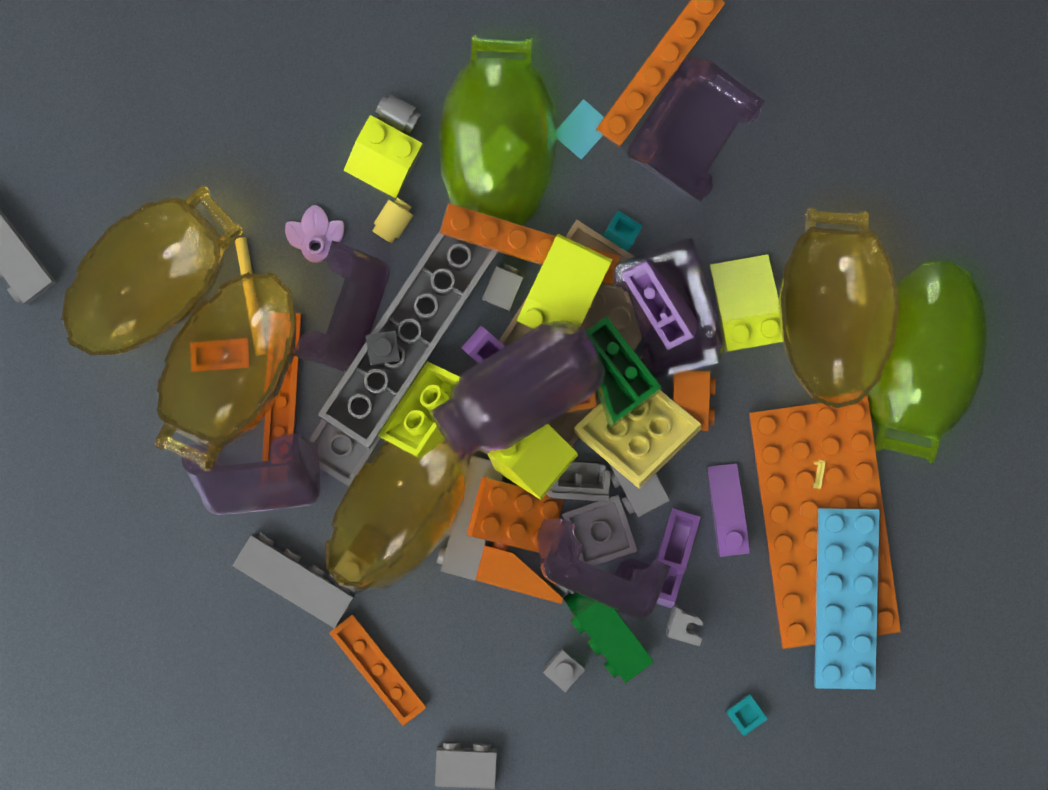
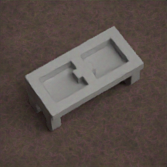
M573 461L547 492V495L557 499L609 502L610 471H606L604 463Z
M674 604L665 633L669 638L700 647L702 638L692 630L694 628L692 623L703 625V622L696 614L682 610L679 605Z

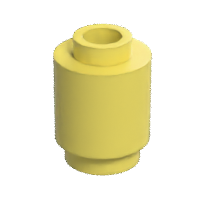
M398 197L394 202L388 199L374 221L375 227L372 231L386 241L393 243L395 238H400L414 216L409 212L412 206Z

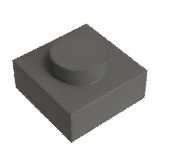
M396 331L365 335L370 366L400 361Z

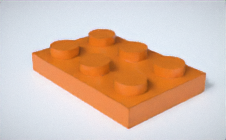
M482 477L466 535L550 555L564 499L551 498L546 494L540 500L520 486Z

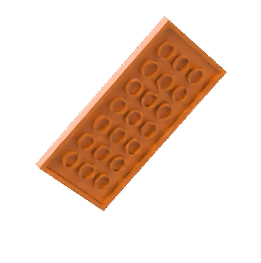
M868 396L750 412L749 420L782 649L815 645L818 508L879 509L877 636L901 632ZM825 460L826 464L821 489L813 488L818 467L814 462Z

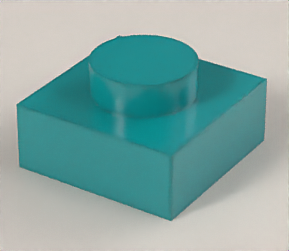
M617 211L602 236L628 252L643 226L622 212Z
M750 694L726 710V713L743 736L768 719Z

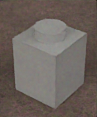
M506 264L502 268L496 266L482 301L510 312L524 280L523 277L518 276L520 270Z
M562 647L544 667L543 673L566 693L585 671V666Z

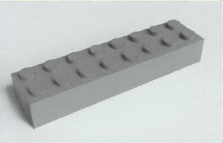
M438 232L371 333L396 331L400 361L370 366L367 343L365 342L318 413V416L370 450L379 432L426 362L430 359L499 252L439 234Z

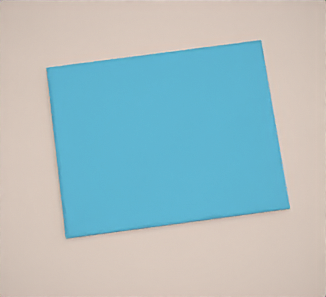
M583 99L552 135L582 160L603 136L596 131V128L604 119V116Z

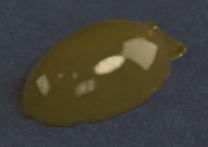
M205 185L196 189L185 201L181 198L169 197L155 203L150 202L140 206L141 208L127 217L124 216L110 226L82 258L76 270L78 273L71 287H68L65 292L61 320L64 321L63 323L69 336L67 340L70 345L90 356L121 355L155 342L191 317L214 287L223 266L224 250L243 232L241 226L235 225L209 195L210 190ZM199 203L205 207L226 232L222 237L195 208Z
M808 207L805 233L798 238L785 265L778 300L783 351L794 376L803 390L813 400L838 409L859 403L880 381L881 373L894 347L899 312L897 286H895L894 273L892 271L893 265L889 255L886 256L884 248L879 242L880 238L873 231H869L868 212L861 211L860 214L816 211V208ZM816 223L858 226V231L816 228Z
M248 272L222 284L219 287L220 291L209 301H203L194 310L174 338L164 360L166 365L161 379L158 378L157 392L159 393L157 412L159 419L164 422V425L155 439L156 448L160 450L168 449L200 464L201 469L209 471L223 447L237 442L255 428L277 400L295 356L296 314L291 290L274 273H267L265 275L250 274ZM176 431L208 448L203 453L173 439L172 436Z
M460 428L450 436L456 439L444 440L422 458H418L386 442L379 448L381 453L377 455L371 464L366 463L352 480L334 514L331 524L334 528L331 541L327 540L325 544L326 569L340 586L358 592L388 588L417 570L449 535L465 501L469 472L467 459L479 441L480 434L478 430Z

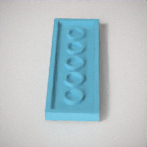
M818 508L815 688L876 690L879 509Z

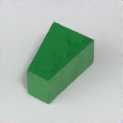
M607 316L582 333L580 343L611 429L656 396L662 387Z
M592 577L583 582L573 594L569 593L563 597L574 615L570 621L580 634L586 631L591 638L587 643L597 656L602 653L608 661L604 665L614 678L619 675L626 684L654 663L646 649L605 597Z

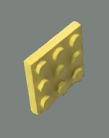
M660 390L656 396L611 429L603 406L600 403L574 427V434L640 489L701 430V424Z

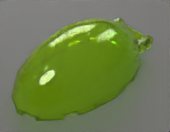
M472 35L471 61L458 72L444 100L438 133L441 175L451 204L524 226L537 212L551 180L557 143L554 104L543 76L531 64L532 38H526V41L478 39V36ZM478 51L525 53V60L478 58Z
M950 260L925 262L900 280L891 296L880 309L866 347L864 365L865 396H868L871 418L876 426H879L875 450L881 451L883 448L927 459V462L932 464L937 455L940 439L952 432L971 407L983 376L988 337L983 298L970 273ZM887 428L931 439L930 447L885 437Z

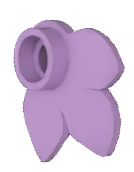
M312 205L305 211L301 222L290 221L286 223L285 234L290 245L300 249L306 260L319 263L327 259L330 255L331 247L337 245L343 239L344 223L340 220L329 222L324 210L317 205ZM314 243L321 245L317 251H313L310 248Z

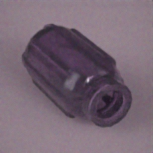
M554 320L541 324L464 372L451 390L450 399L429 412L450 449L458 460L462 461L481 448L488 450L508 449L583 402L599 389L604 381L605 369L596 346L580 326L569 321Z

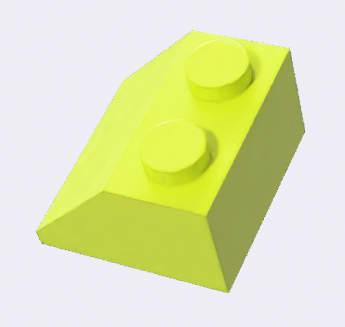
M370 115L355 141L344 171L396 199L419 158L424 145Z
M525 409L488 453V456L497 472L542 500L575 460L578 453L548 423Z

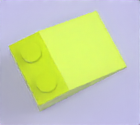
M557 234L516 321L571 347L613 259Z
M768 254L709 265L725 352L787 341L782 311Z
M427 361L378 436L418 458H422L466 425L485 399V396L467 380Z

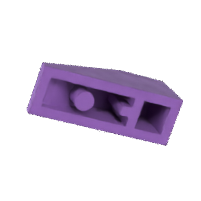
M649 260L622 272V277L667 350L694 337L699 326L697 319L684 298Z
M737 463L707 467L717 554L720 557L749 554L747 524Z

